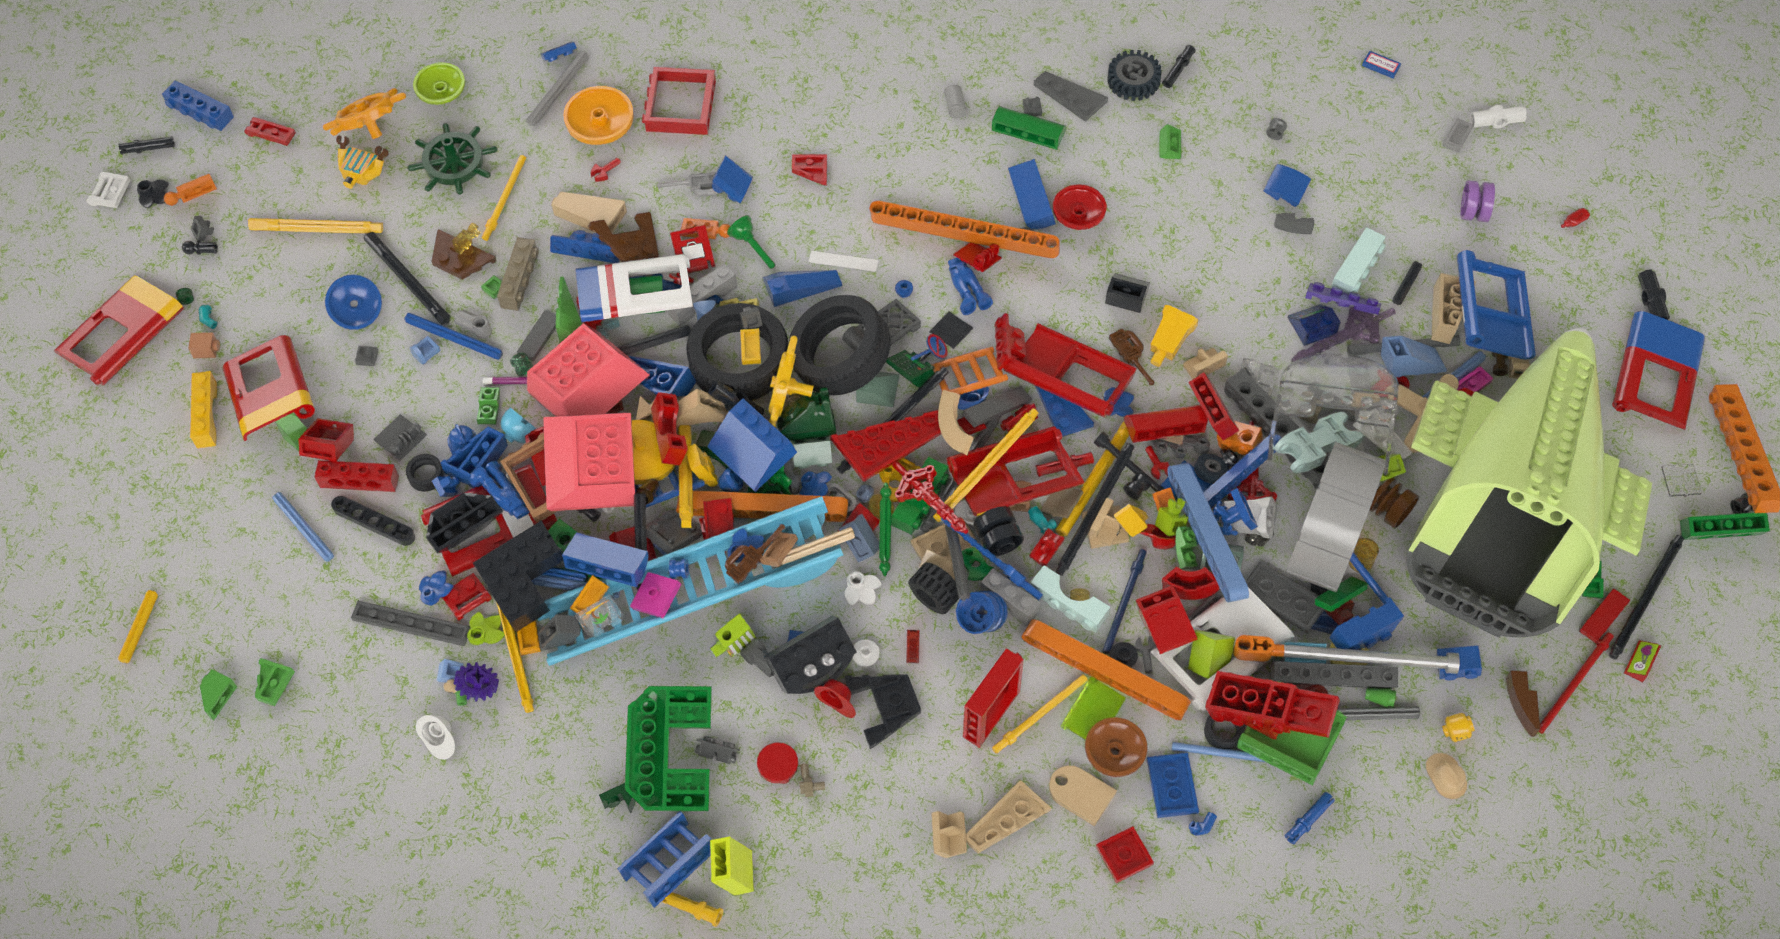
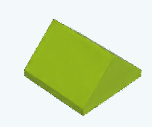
M1195 630L1198 640L1192 642L1188 669L1209 679L1231 662L1235 637Z

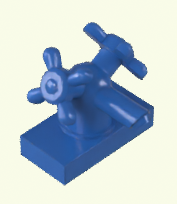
M1238 488L1230 491L1235 501L1233 507L1227 509L1226 506H1222L1221 501H1217V506L1214 507L1212 512L1217 522L1219 517H1221L1223 527H1220L1223 535L1232 534L1236 536L1238 532L1232 530L1231 524L1241 519L1250 530L1258 527L1245 495Z

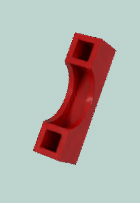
M658 392L651 406L661 462L663 464L680 466L688 449L685 436L677 435L676 420L679 410L677 397L675 394Z

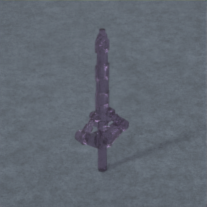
M1350 307L1343 330L1314 343L1313 346L1306 350L1298 351L1291 359L1292 363L1304 362L1310 359L1311 356L1318 353L1321 354L1351 338L1354 341L1364 339V341H1369L1371 344L1379 343V322L1395 315V309L1390 308L1375 316L1374 314ZM1364 329H1367L1369 334L1363 335Z

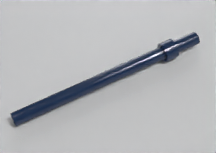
M1144 549L1139 550L1136 561H1133L1130 568V577L1102 650L1104 654H1110L1138 575L1142 573L1144 568L1143 562L1147 551Z

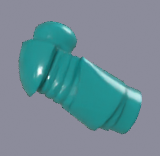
M1038 506L1028 510L1030 520L1039 527L1040 533L1044 534L1048 528L1052 531L1057 528L1055 520L1050 519L1047 521Z

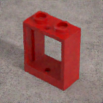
M317 418L298 439L299 456L336 462L354 441L353 424Z

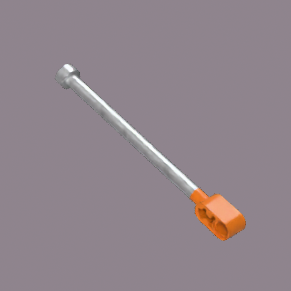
M1251 635L1239 636L1233 649V654L1237 659L1266 662L1272 656L1441 668L1445 669L1446 673L1453 674L1458 673L1460 664L1458 653H1446V656L1283 645L1274 644V641L1269 637ZM1239 646H1245L1248 649L1243 650Z

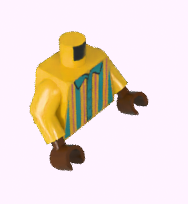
M340 135L336 137V142L340 144V148H338V168L345 179L343 182L345 187L352 189L355 183L367 185L370 180L381 174L384 164L383 158L389 155L387 149L384 148L382 151V147L377 146L375 154L349 146L346 149L350 142L349 138L345 136L342 143V137Z

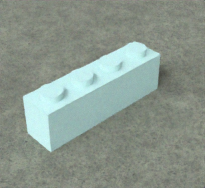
M1366 227L1334 277L1331 289L1336 287L1342 289L1347 294L1351 292L1357 293L1362 285L1361 280H1366L1370 273V266H1375L1378 260V253H1383L1386 247L1384 244L1386 236Z

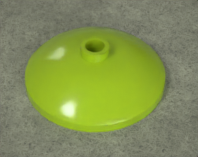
M446 62L425 66L416 74L413 80V89L416 96L421 101L434 105L453 101L462 93L465 87L463 72L457 66Z

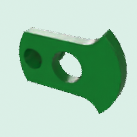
M975 547L962 550L964 566L969 573L967 580L981 581L994 569V567L989 566L985 562L981 553ZM975 561H978L981 564L978 567L971 566L972 564H974Z

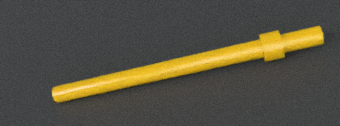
M524 155L519 156L491 218L486 222V229L482 235V239L485 241L489 240L492 231H495L498 225L497 220L525 163L526 157Z
M1084 674L1078 677L1013 731H1008L1004 734L1003 739L995 744L992 750L997 754L1007 745L1011 746L1017 741L1018 736L1087 682V677Z

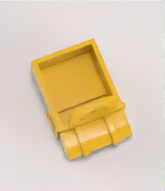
M696 444L687 447L686 453L691 470L708 486H717L718 478L710 457L706 452L703 453Z

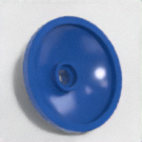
M346 275L331 284L326 293L325 306L328 315L337 325L345 329L358 330L368 327L377 319L382 307V298L378 288L371 280L360 275ZM357 301L358 305L356 307H352L351 302Z

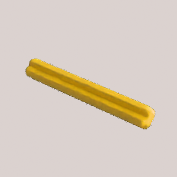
M148 590L144 596L118 656V660L122 663L128 664L132 658L158 597L155 591Z

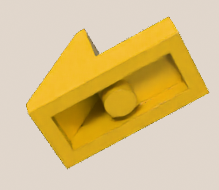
M1128 504L1114 514L1117 521L1132 537L1147 528L1145 522L1149 518L1147 513L1131 504Z

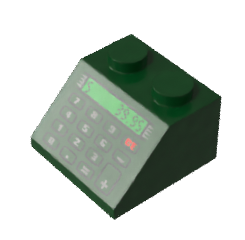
M903 350L887 358L885 363L917 388L922 387L935 374L933 371L935 367L927 361L925 363L921 362V357L911 360V357L917 355L914 351L910 354L908 351Z

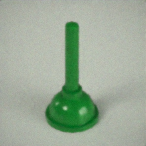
M745 215L736 220L729 227L727 234L736 240L748 242L766 265L773 269L775 263L753 238L751 217Z

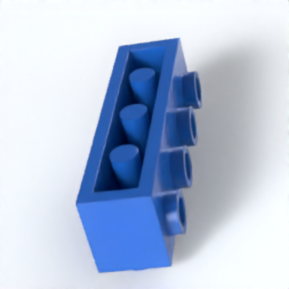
M176 80L162 93L165 104L170 109L174 108L185 116L193 117L197 122H203L212 129L215 128L222 131L234 118L228 105Z

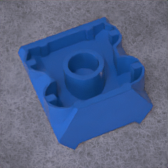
M725 155L711 181L712 189L717 193H727L730 200L741 204L753 176Z

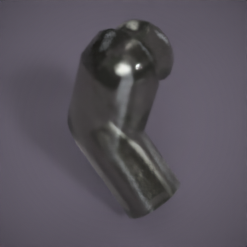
M1246 534L1245 536L1246 543L1258 547L1264 546L1270 540V538H1263L1257 534Z

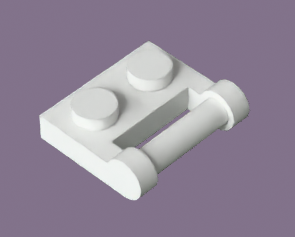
M100 172L98 176L99 181L86 202L91 206L101 205L117 208L131 180L128 176ZM105 183H107L106 186H105V188H104V190H103V192H102V194H101V196L99 197V195H100V193H101V191H102V189H103Z

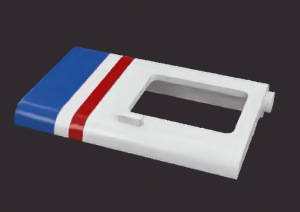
M685 254L576 268L581 322L693 307L687 268H690L689 257H685ZM680 271L682 288L638 295H632L630 292L629 277Z

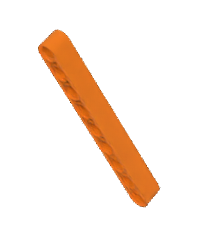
M693 491V516H704L703 501L731 498L734 518L762 519L821 496ZM679 496L676 507L677 513H679ZM822 496L828 513L825 514L824 522H844L847 518L848 500L843 497Z
M1031 619L1021 636L1031 646L1175 720H1182L1191 704L1190 699L1185 695L1039 620Z

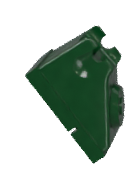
M826 387L820 388V391L817 393L812 391L811 398L803 395L795 402L788 404L782 411L781 416L778 417V431L789 441L837 434L828 389Z

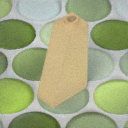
M560 192L552 200L551 204L553 213L557 217L590 230L588 227L590 222L605 220L611 233L614 232L627 213L625 201Z

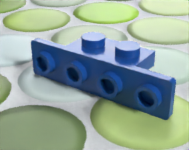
M577 230L570 237L557 235L550 237V252L609 263H620V260L610 251L611 247L606 242H602L598 238L599 235L597 233L591 234L583 230Z

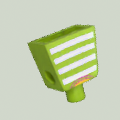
M739 613L715 633L719 642L710 647L716 658L725 651L733 657L740 653L754 638L757 639V637Z

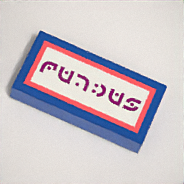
M1369 51L1362 66L1394 79L1401 63Z

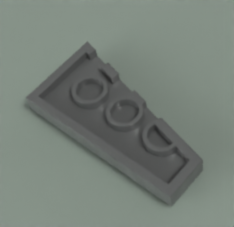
M1046 71L1034 80L1035 87L1085 122L1108 102V97Z

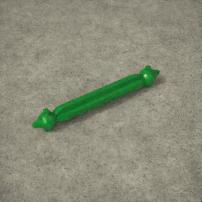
M884 483L883 488L880 490L882 499L880 501L879 558L881 563L879 564V569L884 577H886L891 568L889 560L891 558L892 502L889 497L892 491L888 483Z

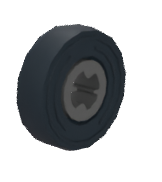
M1210 453L1199 456L1194 465L1196 475L1202 481L1209 484H1214L1229 470V466L1221 457Z

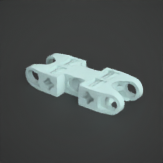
M1338 412L1319 419L1313 429L1314 432L1308 433L1304 427L1288 433L1278 441L1274 449L1277 453L1290 454L1296 459L1290 469L1297 474L1320 466L1326 457L1325 453L1332 451L1335 442L1355 449L1363 441L1365 435L1361 432L1347 430L1343 424L1349 417L1345 412Z

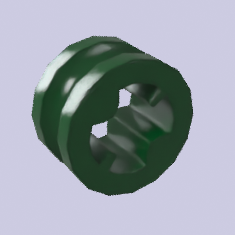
M181 288L176 291L177 301L181 305H188L194 301L193 292L190 288Z

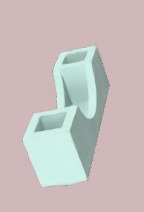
M1043 566L1030 583L1043 594L1041 599L1046 601L1051 608L1062 611L1067 618L1081 623L1082 627L1086 630H1092L1096 633L1109 616L1110 606L1094 596L1084 601H1075L1068 598L1060 589V575Z

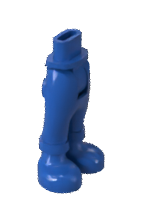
M959 258L949 260V271L953 285L963 299L960 305L961 313L963 315L972 314L976 309V305H978L980 310L990 308L993 304L991 296L983 292L982 286L972 269L967 266V263ZM967 286H969V287L971 288L973 295L976 297V300H975V298L971 295V291L969 290V288H968Z
M497 461L487 463L485 469L481 466L471 475L469 479L470 484L473 487L483 486L493 496L498 505L508 512L510 516L514 515L516 519H521L529 514L530 511L517 489L502 472V467Z

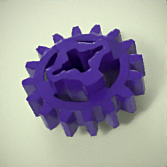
M475 662V665L472 666L470 663H467L466 667L460 666V670L456 671L453 684L456 685L455 690L460 691V696L467 695V700L472 697L475 702L478 701V698L486 701L487 696L492 698L493 693L497 692L498 674L492 673V667L486 669V664L479 666L478 662Z

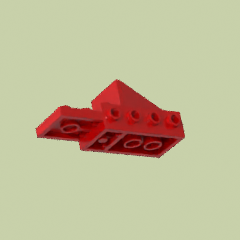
M1217 671L1205 708L1211 718L1217 722L1229 721L1237 726H1243L1244 724L1274 740L1277 739L1278 734L1283 732L1290 733L1291 731L1329 738L1340 699L1335 695L1298 689L1296 685L1291 683Z

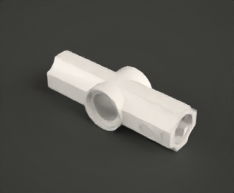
M1495 105L1489 110L1471 112L1470 123L1473 124V127L1493 125L1494 128H1502L1508 123L1525 122L1527 118L1526 108L1523 106L1504 108L1502 105Z

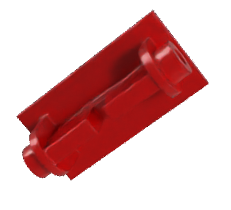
M1024 404L1022 408L1015 412V417L1011 415L1002 421V424H1000L1001 429L1009 432L1026 413H1029L1032 408L1036 409L1035 404Z

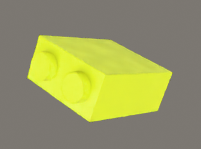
M730 836L710 840L711 882L733 895L754 892L752 850Z

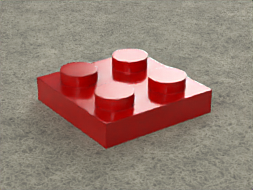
M1133 826L1096 844V849L1116 884L1154 865L1153 859Z

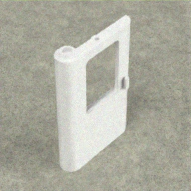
M1250 589L1248 599L1226 602L1225 598L1222 597L1190 621L1194 631L1207 632L1210 629H1215L1219 634L1235 637V642L1241 635L1269 637L1274 641V644L1285 645V642L1295 641L1292 631ZM1191 643L1163 654H1159L1157 648L1153 649L1151 653L1192 695L1191 702L1197 710L1205 711L1206 701L1216 673L1201 685H1197L1173 660L1174 656ZM1239 646L1243 650L1248 649L1245 646ZM1235 658L1219 671L1250 676L1268 661H1244Z

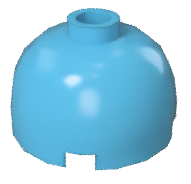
M511 407L502 416L501 428L505 432V438L511 443L514 440L518 443H526L525 435L536 429Z

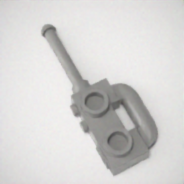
M716 172L691 174L688 179L683 181L659 182L657 184L659 189L662 187L690 185L691 192H694L699 197L718 194L712 188L701 190L702 187L712 186L711 181Z

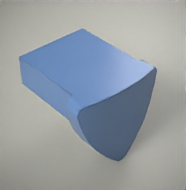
M714 300L693 303L697 321L704 314L715 309L716 302Z
M429 336L416 345L414 344L409 347L412 355L423 365L441 351L439 346Z

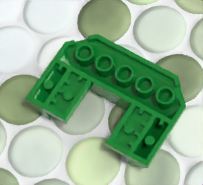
M648 686L635 701L628 705L625 790L645 811H709L710 769H669L670 728L711 729L712 686Z

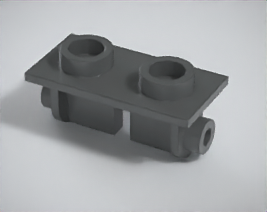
M708 736L696 740L701 742L695 749V753H698V756L713 759L714 753L717 752V761L728 764L736 762L737 756L734 755V752L740 751V749L735 748V744L723 741V744L715 743L716 739Z

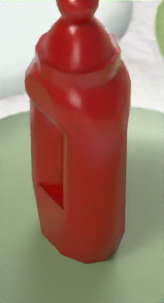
M1580 208L1566 217L1564 223L1561 224V228L1575 227L1590 217L1589 211L1585 208Z

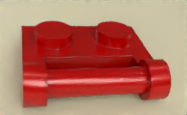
M474 573L453 585V589L447 596L441 597L458 621L479 605L492 600L491 595ZM478 594H481L479 597H477V598L474 599L473 601L469 602L468 604H466V605L463 606L462 608L458 609L459 606L463 605L464 603H466L467 601H469V600L472 599L473 597L477 596Z

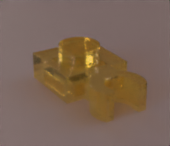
M471 223L467 230L463 229L452 240L457 253L461 255L465 250L469 249L473 243L472 239L479 236L481 232L477 230L479 228L478 225Z

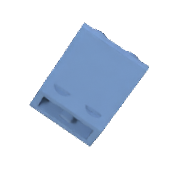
M1404 336L1383 337L1381 357L1391 377L1447 372L1436 348Z

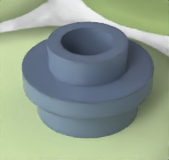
M861 485L856 492L858 500L861 503L870 501L874 496V488L871 485Z

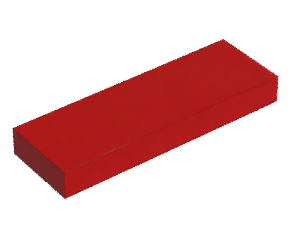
M1613 588L1579 632L1594 643H1597L1631 600Z

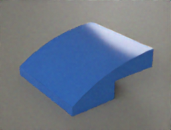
M1277 164L1263 191L1277 201L1282 198L1296 207L1299 205L1311 178L1295 169Z

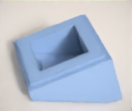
M444 659L439 664L437 681L447 682L450 679H454L456 671L460 670V666H463L464 663Z

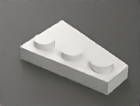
M1376 409L1353 424L1357 430L1386 454H1400L1402 461L1412 454Z

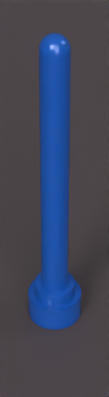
M1353 552L1350 562L1384 604L1388 596Z

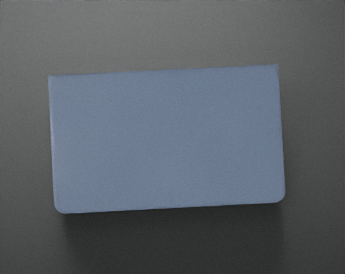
M863 514L858 515L854 521L839 528V531L849 527L853 529L855 538L846 541L858 563L874 556L879 550V541Z

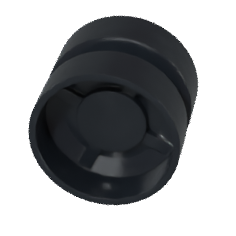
M1002 506L990 509L977 517L973 523L978 537L982 539V546L996 557L1015 550L1024 541V536L1016 524V519L1009 507Z

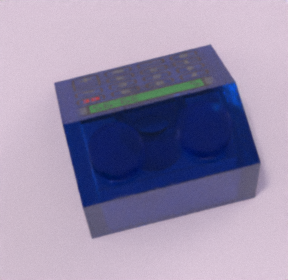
M1322 304L1290 314L1287 317L1304 346L1337 335L1341 324L1333 308Z

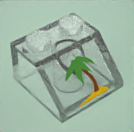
M609 594L574 616L589 637L593 635L596 638L605 632V627L610 624L614 627L621 623V618L625 615L613 595Z

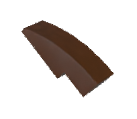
M1511 670L1506 677L1507 691L1511 704L1522 726L1531 737H1535L1540 730L1537 691L1529 690L1527 671Z

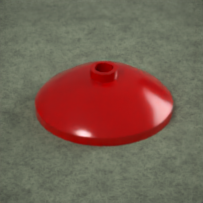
M1087 185L1067 186L1057 193L1053 201V213L1056 219L1062 225L1071 229L1086 230L1093 228L1106 215L1107 204L1105 198L1098 190Z

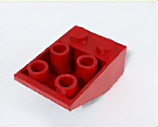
M1173 585L1135 600L1140 617L1159 654L1198 640Z

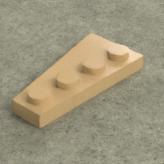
M1020 780L966 833V843L979 854L1051 811V807Z

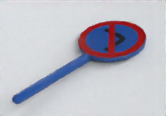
M930 334L926 339L929 349L911 357V360H915L929 352L939 359H944L948 355L947 346L939 336Z

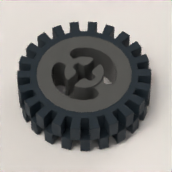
M1130 50V54H1127V51H1124L1122 55L1119 53L1116 58L1112 59V63L1110 62L1107 77L1109 88L1112 89L1114 94L1118 92L1117 96L1119 98L1124 95V100L1132 97L1131 101H1135V97H1138L1139 101H1141L1143 96L1147 99L1150 94L1153 96L1155 91L1159 89L1162 74L1161 65H1158L1159 61L1157 59L1154 60L1153 55L1148 57V52H1144L1143 55H1141V50H1137V54H1134V50Z

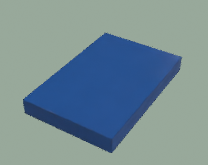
M1188 753L1147 757L1157 818L1198 814L1199 808Z

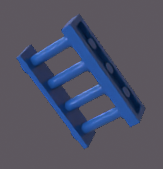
M681 811L673 816L668 823L617 868L626 882L631 877H634L646 889L643 894L654 908L711 856L710 840L712 838L707 834L701 839L694 835L687 828L689 823ZM679 833L694 845L686 853H683L670 842ZM663 848L678 859L670 868H667L655 857ZM647 862L662 874L653 883L639 871Z

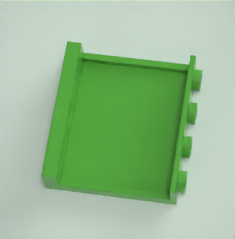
M1337 710L1329 738L1291 731L1290 733L1283 732L1278 734L1277 739L1274 740L1247 726L1245 732L1239 738L1237 748L1313 786L1347 717Z

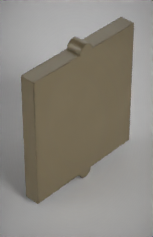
M1069 488L1052 493L1042 506L1041 512L1050 514L1053 517L1068 518L1083 495V491Z

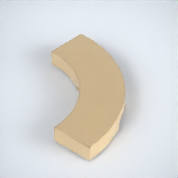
M943 390L938 410L940 431L949 446L967 455L974 437L966 434L957 422V409L961 395Z

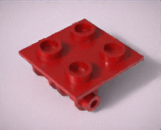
M970 242L953 254L961 261L966 262L981 272L986 271L1002 259L998 255L1000 247L997 244H991L989 248H985L980 244Z

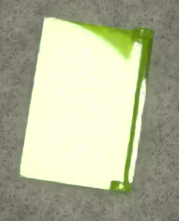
M1090 677L1060 726L1064 730H1070L1086 740L1089 730L1097 722L1116 716L1126 697L1094 677Z

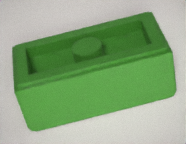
M1166 124L1160 130V158H1181L1180 129Z

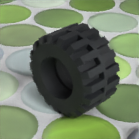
M925 562L908 581L915 597L927 608L938 614H946L960 599L955 580L945 570L935 564Z

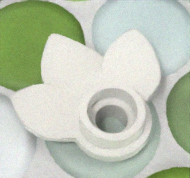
M858 571L849 574L847 577L848 587L844 592L848 604L853 606L858 601L866 605L874 604L876 599L874 589L882 585L880 580L874 575L864 576V574ZM858 580L860 583L854 584L853 581Z

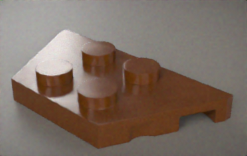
M438 229L431 260L433 266L463 280L472 273L482 270V266L491 262L493 264L497 261L495 256Z

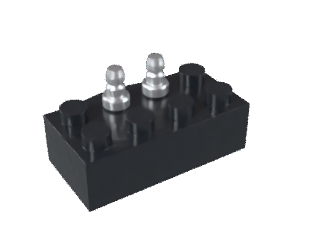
M830 616L763 657L783 692L787 694H805L814 692L817 686H823L829 679L836 680L845 671L857 651L839 618ZM841 663L837 671L824 682L803 689L802 686L804 684L818 680L828 674L837 664Z

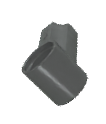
M754 638L740 654L750 665L754 664L770 678L774 675L763 657L768 654L767 649L758 639Z

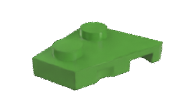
M260 658L259 665L261 668L260 674L257 675L258 686L255 698L260 702L275 706L295 671L290 667Z

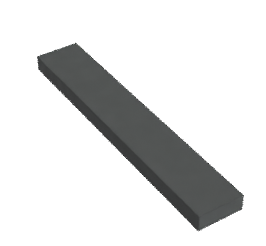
M359 600L351 616L352 621L460 646H465L468 639L467 634L471 629L468 625Z

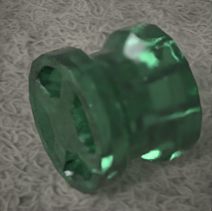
M524 352L517 353L510 359V364L515 368L518 376L526 375L527 371L533 367Z

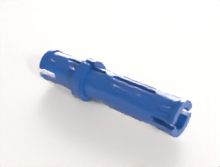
M1324 792L1301 818H1297L1295 825L1284 835L1285 838H1288V842L1296 844L1304 833H1308L1311 830V826L1335 802L1331 794Z

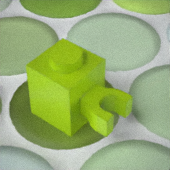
M1178 498L1177 502L1169 499L1168 507L1159 508L1155 526L1168 536L1176 535L1178 527H1186L1188 517L1181 512L1185 501L1181 498Z

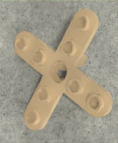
M1451 374L1443 375L1439 382H1444L1456 390L1459 386L1458 379ZM1393 385L1388 391L1389 399L1418 416L1404 439V444L1412 453L1419 452L1411 448L1428 398H1423L1402 385Z

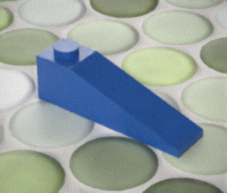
M837 270L777 272L762 277L774 307L843 286Z

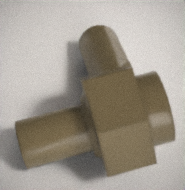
M807 763L801 764V778L804 782H800V793L805 794V797H812L814 791L825 790V782L813 783L812 777L809 776V765Z

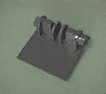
M400 414L373 440L401 461L427 434L421 430V426L418 423L413 424Z

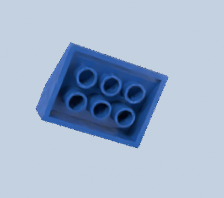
M744 399L739 401L728 412L707 446L755 492L797 453L792 443Z

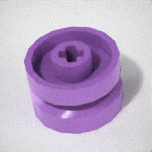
M1466 181L1460 208L1462 220L1471 221L1475 215L1479 222H1488L1490 220L1495 199L1494 183L1483 182L1479 187L1477 181Z

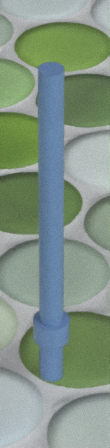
M1172 742V750L1265 762L1245 751Z

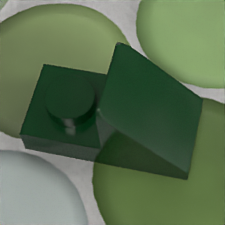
M625 783L599 794L605 809L608 807L614 808L624 800L629 812L632 813L636 801L625 790Z

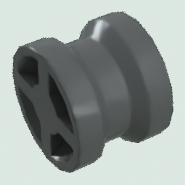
M1273 118L1266 130L1267 136L1273 140H1281L1287 128V123L1280 118Z

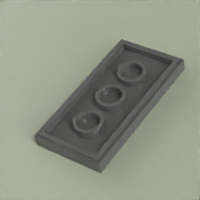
M1262 562L1257 565L1246 580L1248 588L1275 615L1306 633L1310 631L1325 610L1315 605V598L1319 595Z

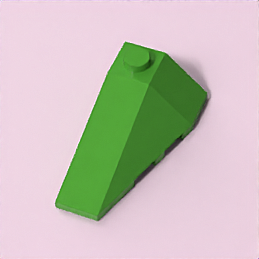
M560 277L559 298L557 299L558 308H556V331L560 343L582 325L564 277Z

